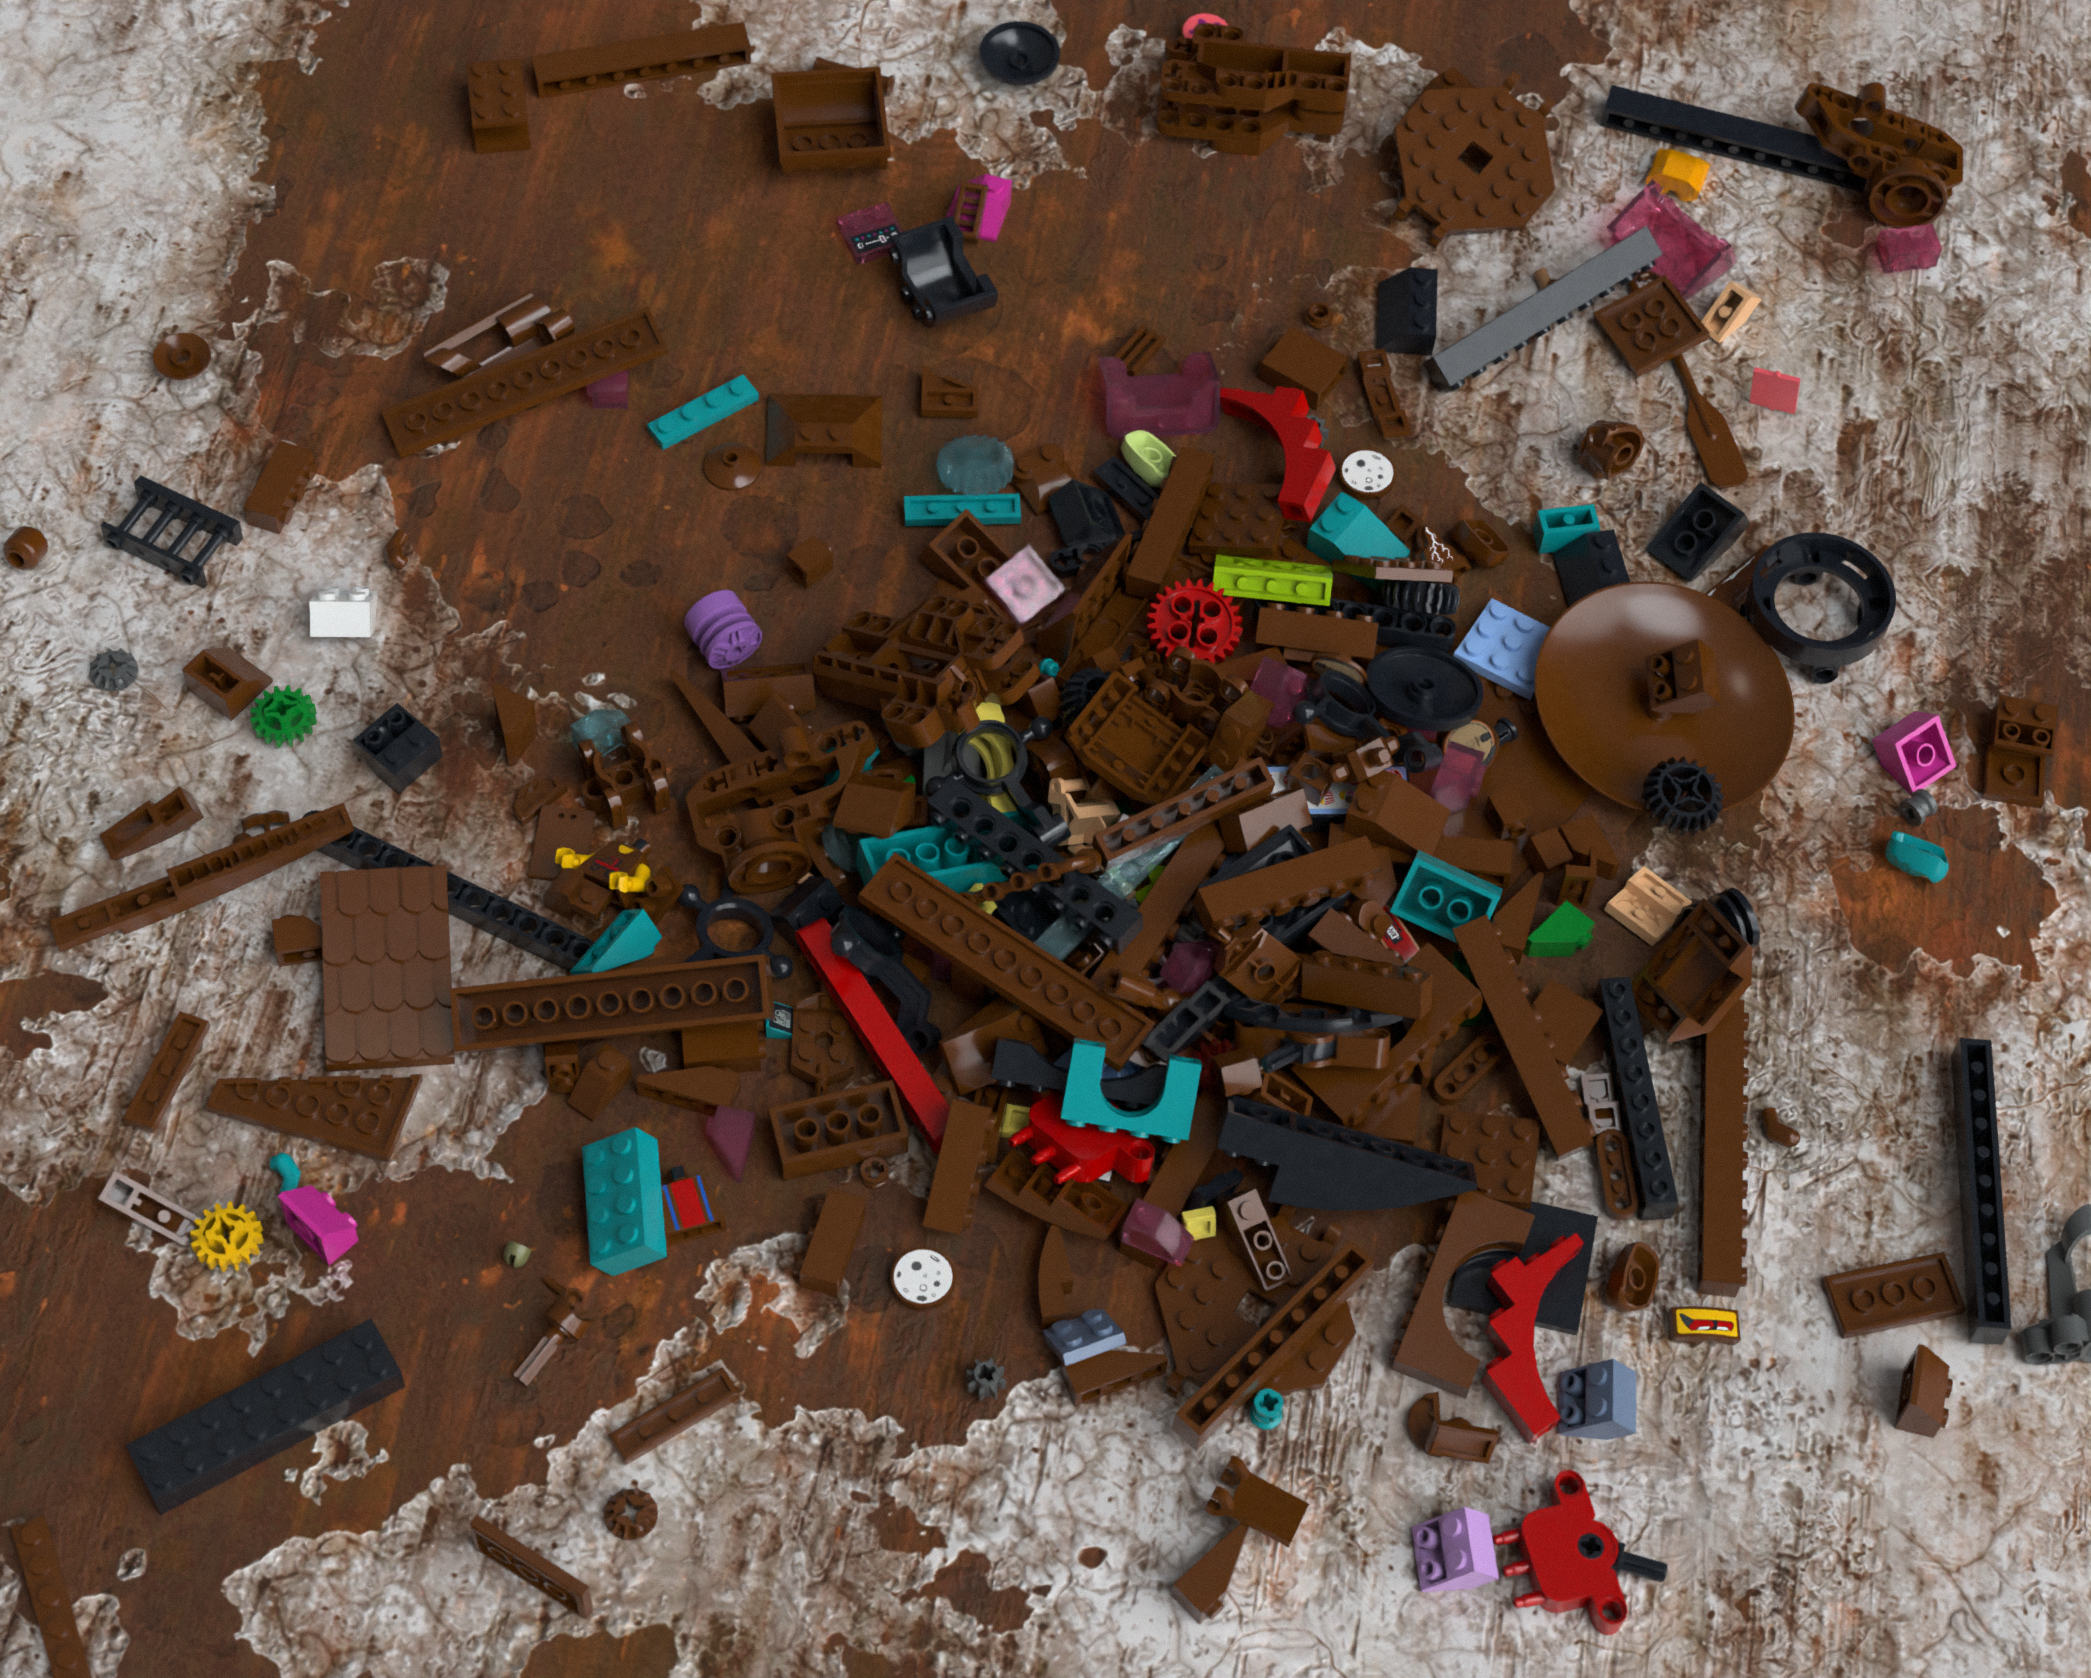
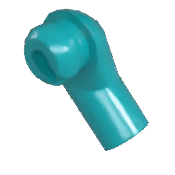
M1051 658L1042 659L1038 664L1040 674L1052 676L1054 680L1061 669Z
M286 1153L274 1155L270 1159V1168L272 1170L275 1169L274 1171L276 1173L279 1172L283 1177L279 1194L284 1191L297 1189L301 1171L292 1157Z

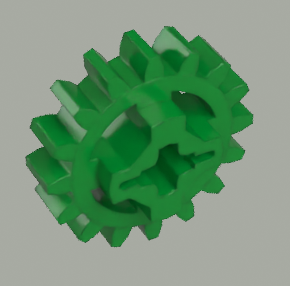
M287 685L284 691H280L278 686H274V693L272 694L266 690L263 691L264 699L255 698L256 708H250V722L252 729H255L256 737H264L265 744L267 745L275 741L277 748H280L283 742H287L289 747H292L294 739L304 742L303 734H312L311 725L317 724V711L315 703H312L311 696L309 694L303 696L301 688L292 692L290 685Z

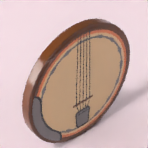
M1343 651L1339 655L1317 653L1311 657L1310 667L1318 676L1324 671L1334 670L1352 677L1362 686L1367 681V674L1363 668L1351 661L1352 656Z
M1473 718L1469 724L1458 729L1449 730L1442 743V755L1445 764L1453 772L1463 776H1473L1485 771L1494 762L1499 751V737L1495 728L1481 718Z

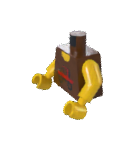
M641 838L631 847L618 841H611L602 849L590 855L575 854L574 850L561 847L556 850L555 863L561 864L562 868H574L584 872L585 879L612 891L610 902L626 909L639 892L646 891L645 883L652 874L646 857L652 852V848L647 841Z

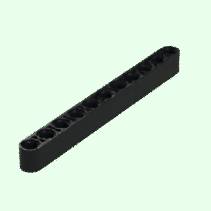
M319 810L309 811V812H307L302 818H304V817H306V816H309V815H312V814H314V813L320 812V811H319ZM354 827V831L316 850L356 870L392 868L394 866H436ZM341 841H348L344 844H338ZM369 853H373V854H374V855L368 856V857L365 856L366 854H369ZM447 871L448 891L454 892L448 895L449 914L569 972L580 960L577 957L584 955L594 944L592 940ZM473 904H481L478 907H470ZM499 917H508L505 920H496ZM529 929L535 930L532 933H524V931ZM554 942L562 943L558 946H551V944Z

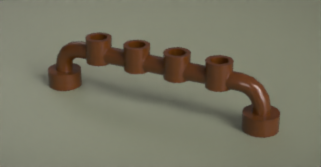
M1083 848L1077 851L1072 858L1057 863H1042L1035 871L1017 872L1010 877V880L989 882L983 886L982 890L961 892L959 894L976 906L985 901L1002 900L1008 893L1030 890L1036 883L1055 881L1060 878L1061 874L1076 869L1081 873L1096 872L1101 866L1102 858L1096 849Z

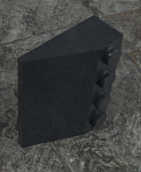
M1290 823L1199 885L1196 890L1315 851ZM1348 890L1345 894L1336 898L1331 896L1321 898L1317 903L1308 907L1303 905L1293 907L1289 912L1280 916H1275V914L1265 916L1259 921V924L1269 934L1288 947L1311 931L1330 908L1336 912L1341 910L1350 891ZM1247 923L1237 925L1230 932L1247 925Z

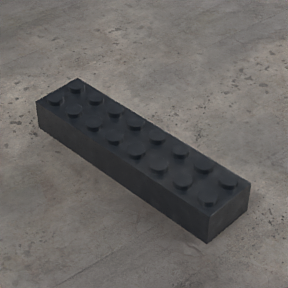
M371 1318L132 1441L126 1447L160 1515L405 1388L400 1368Z

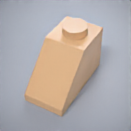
M1730 281L1701 322L1710 332V337L1721 343L1746 322L1761 301V298L1741 283Z

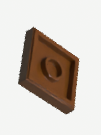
M1986 744L1983 759L1982 799L2041 809L2044 804L2046 757Z

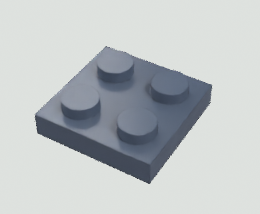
M1104 1309L1088 1310L1081 1317L1070 1321H1058L1052 1327L1042 1330L1045 1342L1065 1366L1127 1344L1123 1330Z

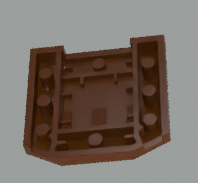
M1114 670L1069 727L1064 737L1083 764L1130 798L1155 806L1175 795L1207 751L1212 739L1190 723L1184 730L1138 698L1135 694L1140 687Z

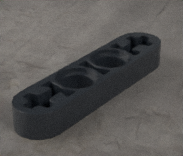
M1142 529L1129 532L1133 535L1127 563H1131L1133 560L1131 547L1133 549L1135 542L1141 541ZM1124 534L1054 551L1049 558L1050 573L1060 579L1077 576L1082 564L1089 563L1082 558L1085 553L1096 554ZM1073 557H1077V564H1075L1076 560H1073ZM1058 561H1062L1064 564H1067V566L1062 567V565L1058 563Z

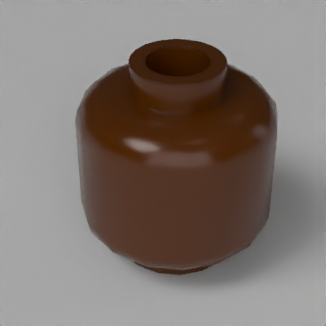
M21 526L6 540L3 551L6 560L11 566L17 569L29 570L33 569L46 555L48 543L45 536L38 529L30 526Z

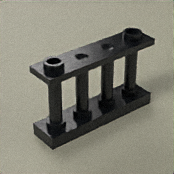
M140 475L134 482L138 502L118 527L104 521L100 525L105 543L114 550L120 549L176 575L189 585L195 584L205 589L207 581L203 569L204 565L222 542H228L235 546L239 545L243 539L240 522ZM153 507L163 512L142 539L128 533L147 508ZM173 519H179L188 523L167 551L153 545ZM203 530L212 535L192 562L178 556L197 531Z

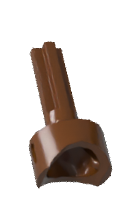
M561 1294L557 1296L544 1313L551 1327L545 1331L512 1373L525 1386L529 1385L565 1337H571L579 1341L594 1322V1320L589 1318H576L569 1308L567 1297Z

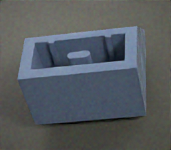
M1615 1359L1559 1372V1415L1561 1418L1558 1421V1434L1603 1440L1636 1434V1372Z

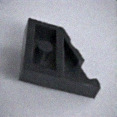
M1234 1168L1225 1175L1219 1173L1207 1186L1201 1184L1192 1192L1190 1196L1192 1202L1186 1211L1213 1206L1216 1212L1219 1209L1216 1202L1234 1194L1245 1176L1237 1168ZM1181 1219L1180 1223L1178 1224V1226H1177V1228H1176V1230H1175L1174 1232H1175L1182 1240H1184V1239H1183V1236H1182V1219Z

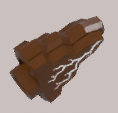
M1428 524L1418 526L1416 536L1418 551L1414 559L1442 563V569L1453 570L1452 582L1442 583L1454 585L1458 577L1471 569L1466 557L1458 554L1453 545L1444 543L1440 534Z

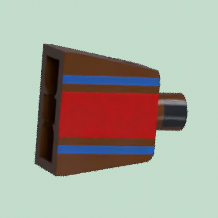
M685 1166L671 1168L667 1172L670 1184L661 1186L666 1248L726 1231L724 1213L705 1177L699 1175L689 1178Z

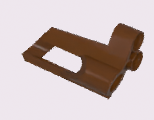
M528 291L423 350V360L444 368L461 378H465L575 335V327L564 309L552 312L544 302ZM485 331L503 332L508 334L511 345L479 363L450 350Z

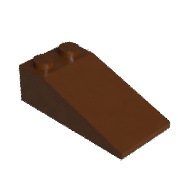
M967 509L928 544L919 556L942 580L962 590L973 586L979 595L983 594L985 596L989 609L994 616L998 615L1001 619L1016 623L1019 621L1018 617L989 584L992 579L1005 569L1009 571L1035 604L1049 592Z

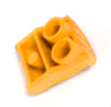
M1659 148L1645 184L1649 185L1650 189L1655 193L1663 194L1671 190L1675 191L1676 197L1681 201L1697 200L1711 164L1693 155L1673 149Z

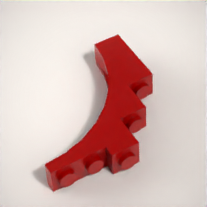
M1277 386L1273 395L1265 392L1257 393L1238 388L1222 387L1218 398L1224 414L1242 418L1260 426L1273 436L1284 450L1286 462L1285 476L1277 500L1284 519L1311 523L1336 468L1330 451L1318 448L1323 438L1316 420L1306 417L1309 406L1303 390L1294 387Z
M1577 1233L1569 1238H1566L1565 1235L1559 1237L1549 1246L1551 1250L1542 1256L1539 1252L1535 1253L1524 1262V1265L1518 1257L1509 1262L1506 1259L1501 1260L1490 1269L1491 1275L1486 1283L1503 1307L1488 1317L1489 1323L1484 1331L1501 1356L1492 1360L1485 1367L1487 1371L1482 1382L1528 1444H1531L1555 1428L1561 1418L1547 1396L1538 1373L1534 1351V1326L1540 1298L1546 1286L1565 1264L1579 1254L1584 1244Z

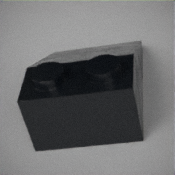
M1699 482L1646 547V550L1691 583L1736 542L1750 522L1744 512L1705 484Z

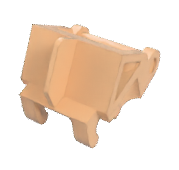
M1053 778L1050 781L1048 802L1053 807L1052 815L1059 813L1071 832V837L1058 844V846L1080 843L1092 844L1094 834L1110 827L1121 814L1113 800L1090 798L1082 778L1069 780ZM1086 790L1085 798L1080 799V803L1075 804L1070 793H1066Z

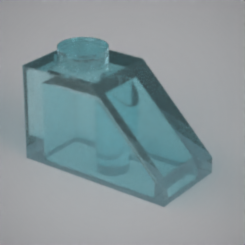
M595 709L570 725L572 743L578 750L577 743L590 738L597 751H601L603 757L621 745L620 728L630 723L631 720L622 710Z

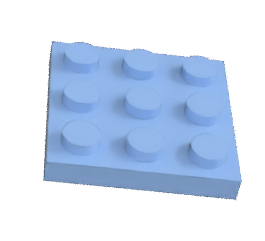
M1491 598L1453 656L1466 663L1475 673L1531 700L1534 696L1536 660L1550 627Z

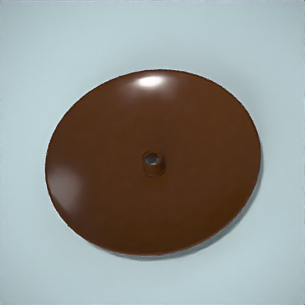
M1654 581L1620 583L1602 588L1576 601L1560 615L1546 634L1538 653L1534 673V694L1538 714L1548 739L1566 765L1582 781L1598 793L1624 807L1644 814H1650L1652 810L1643 809L1646 800L1641 798L1644 790L1643 782L1648 778V773L1654 767L1656 768L1657 764L1662 760L1667 762L1668 759L1674 757L1678 762L1680 758L1685 756L1688 763L1696 759L1697 766L1700 768L1707 765L1706 772L1708 774L1716 773L1714 782L1722 783L1719 792L1724 794V799L1721 802L1723 806L1720 813H1724L1741 806L1766 788L1777 775L1787 757L1794 734L1795 713L1791 687L1779 658L1771 646L1760 636L1755 627L1744 617L1719 600L1702 592L1684 586ZM1695 639L1701 640L1715 652L1720 705L1696 713L1657 712L1651 710L1646 656ZM1687 792L1678 798V801H1680L1683 796L1685 797Z

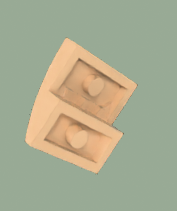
M1643 866L1627 881L1625 887L1607 903L1604 911L1653 946L1680 919L1682 908L1692 904V901Z

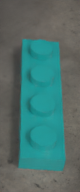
M743 374L648 423L647 432L659 447L664 450L758 401L759 393Z
M1020 493L904 496L905 526L949 525L965 509L971 512L983 525L1021 524Z

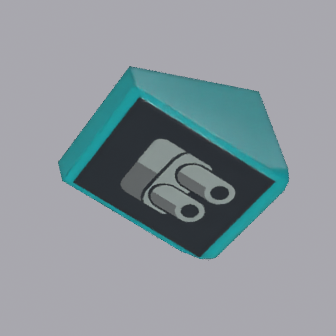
M774 1002L775 1020L766 1021V1038L792 1039L794 1008Z

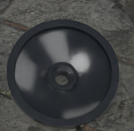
M1026 21L1006 22L994 27L984 36L980 44V61L987 73L1003 83L1018 86L1031 85L1041 82L1053 74L1060 61V47L1053 34L1040 25Z

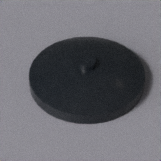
M1414 645L1393 647L1376 655L1369 663L1366 671L1367 681L1364 688L1374 699L1376 709L1389 719L1404 726L1424 731H1449L1469 724L1480 711L1484 691L1479 677L1462 660L1444 651Z

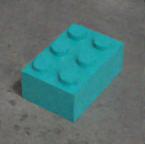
M1418 850L1390 912L1457 943L1452 929L1487 914L1490 920L1503 889Z

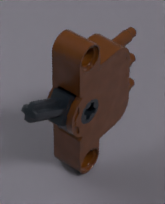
M1299 1003L1280 1004L1282 1011L1300 1013L1301 1008L1328 1009V1014L1346 1013L1347 1010L1344 1007ZM1235 1020L1234 1050L1249 1047L1256 1056L1261 1057L1259 1065L1263 1067V1072L1271 1073L1289 1063L1307 1068L1339 1065L1379 1069L1389 1064L1390 1032L1381 1028L1348 1032H1297L1266 1028Z

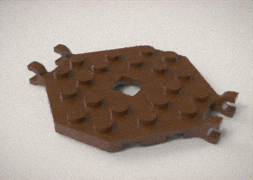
M1514 70L1499 87L1426 90L1394 127L1393 137L1397 145V161L1399 174L1402 176L1404 199L1397 205V210L1392 216L1401 222L1412 208L1437 226L1427 241L1435 249L1446 235L1458 234L1462 231H1473L1474 233L1495 232L1501 229L1522 231L1555 190L1544 120L1551 113V109L1555 106L1556 102L1547 96L1534 113L1510 94L1522 77ZM1469 145L1476 146L1490 158V162L1479 175L1458 160V157Z
M1283 1204L1278 1215L1274 1218H1269V1221L1294 1279L1267 1292H1264L1228 1232L1227 1227L1216 1229V1236L1189 1242L1183 1241L1154 1285L1156 1300L1161 1310L1162 1322L1167 1341L1170 1344L1175 1371L1166 1381L1165 1385L1167 1387L1164 1393L1176 1399L1187 1380L1202 1388L1260 1330L1259 1327L1234 1313L1247 1293H1255L1274 1304L1275 1308L1266 1320V1324L1334 1257L1333 1250L1342 1238L1341 1234L1344 1227L1332 1222L1320 1243L1289 1225L1297 1214V1207ZM1347 1301L1247 1401L1254 1400L1258 1392L1263 1389H1273L1275 1392L1280 1393L1281 1396H1287L1291 1392L1309 1389V1391L1322 1389L1355 1338L1356 1330Z

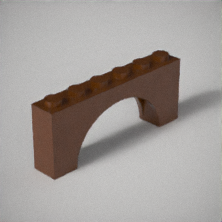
M1429 942L1406 962V966L1418 967L1423 972L1433 973L1431 1009L1421 1020L1415 1019L1405 1037L1389 1050L1388 1066L1373 1069L1339 1065L1307 1068L1294 1065L1291 1068L1294 1078L1342 1126L1349 1128L1352 1124L1354 1126L1359 1124L1365 1118L1367 1110L1375 1103L1380 1104L1390 1094V1089L1397 1082L1402 1083L1407 1080L1412 1074L1413 1068L1421 1060L1423 1062L1427 1061L1435 1053L1436 1046L1444 1039H1451L1459 1030V1025L1467 1018L1472 1019L1482 1008L1484 1002L1481 992Z
M1473 1191L1461 1193L1458 1197H1451L1445 1213L1451 1215L1447 1226L1440 1225L1434 1241L1440 1245L1436 1254L1429 1253L1423 1271L1429 1272L1425 1283L1418 1281L1412 1297L1413 1300L1417 1301L1414 1312L1407 1310L1401 1328L1406 1330L1402 1341L1395 1340L1389 1356L1395 1359L1392 1370L1465 1399L1480 1360L1463 1350L1450 1334L1443 1313L1444 1289L1455 1271L1466 1261L1477 1255L1490 1251H1510L1521 1254L1535 1217L1533 1214Z

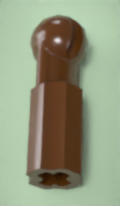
M1111 968L1105 974V980L1102 985L1105 994L1138 1007L1151 1006L1154 1008L1155 1013L1162 1018H1166L1182 1002L1180 994L1175 989H1156L1152 981L1119 968L1116 970Z

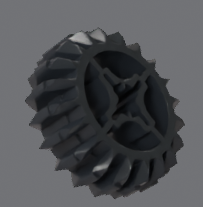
M1384 579V584L1381 588V602L1385 606L1398 609L1453 615L1457 613V608L1460 604V589L1456 585L1442 582Z
M1088 667L1075 672L1064 683V686H1062L1063 691L1059 695V698L1062 700L1059 707L1065 711L1063 718L1069 720L1070 726L1110 677L1109 670L1102 672L1099 667L1095 669Z
M1685 756L1680 758L1678 762L1674 757H1671L1667 762L1662 760L1657 764L1656 768L1651 769L1647 775L1648 778L1643 782L1644 790L1641 798L1646 800L1643 809L1652 810L1649 814V819L1657 818L1659 820L1658 828L1666 825L1668 826L1669 833L1677 829L1680 836L1685 835L1687 831L1693 836L1699 830L1703 832L1711 824H1714L1722 811L1723 805L1721 802L1724 799V794L1719 792L1722 783L1714 782L1716 773L1708 774L1706 772L1707 765L1701 768L1698 767L1696 759L1688 763ZM1685 792H1687L1686 796H1683L1682 799L1678 801V798L1682 796Z

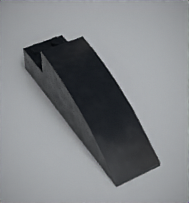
M1237 1095L1226 1097L1217 1125V1148L1222 1149L1221 1151L1224 1154L1232 1157L1244 1155L1253 1158L1252 1160L1257 1164L1271 1166L1267 1179L1269 1202L1325 1210L1402 1208L1476 1190L1478 1185L1473 1163Z

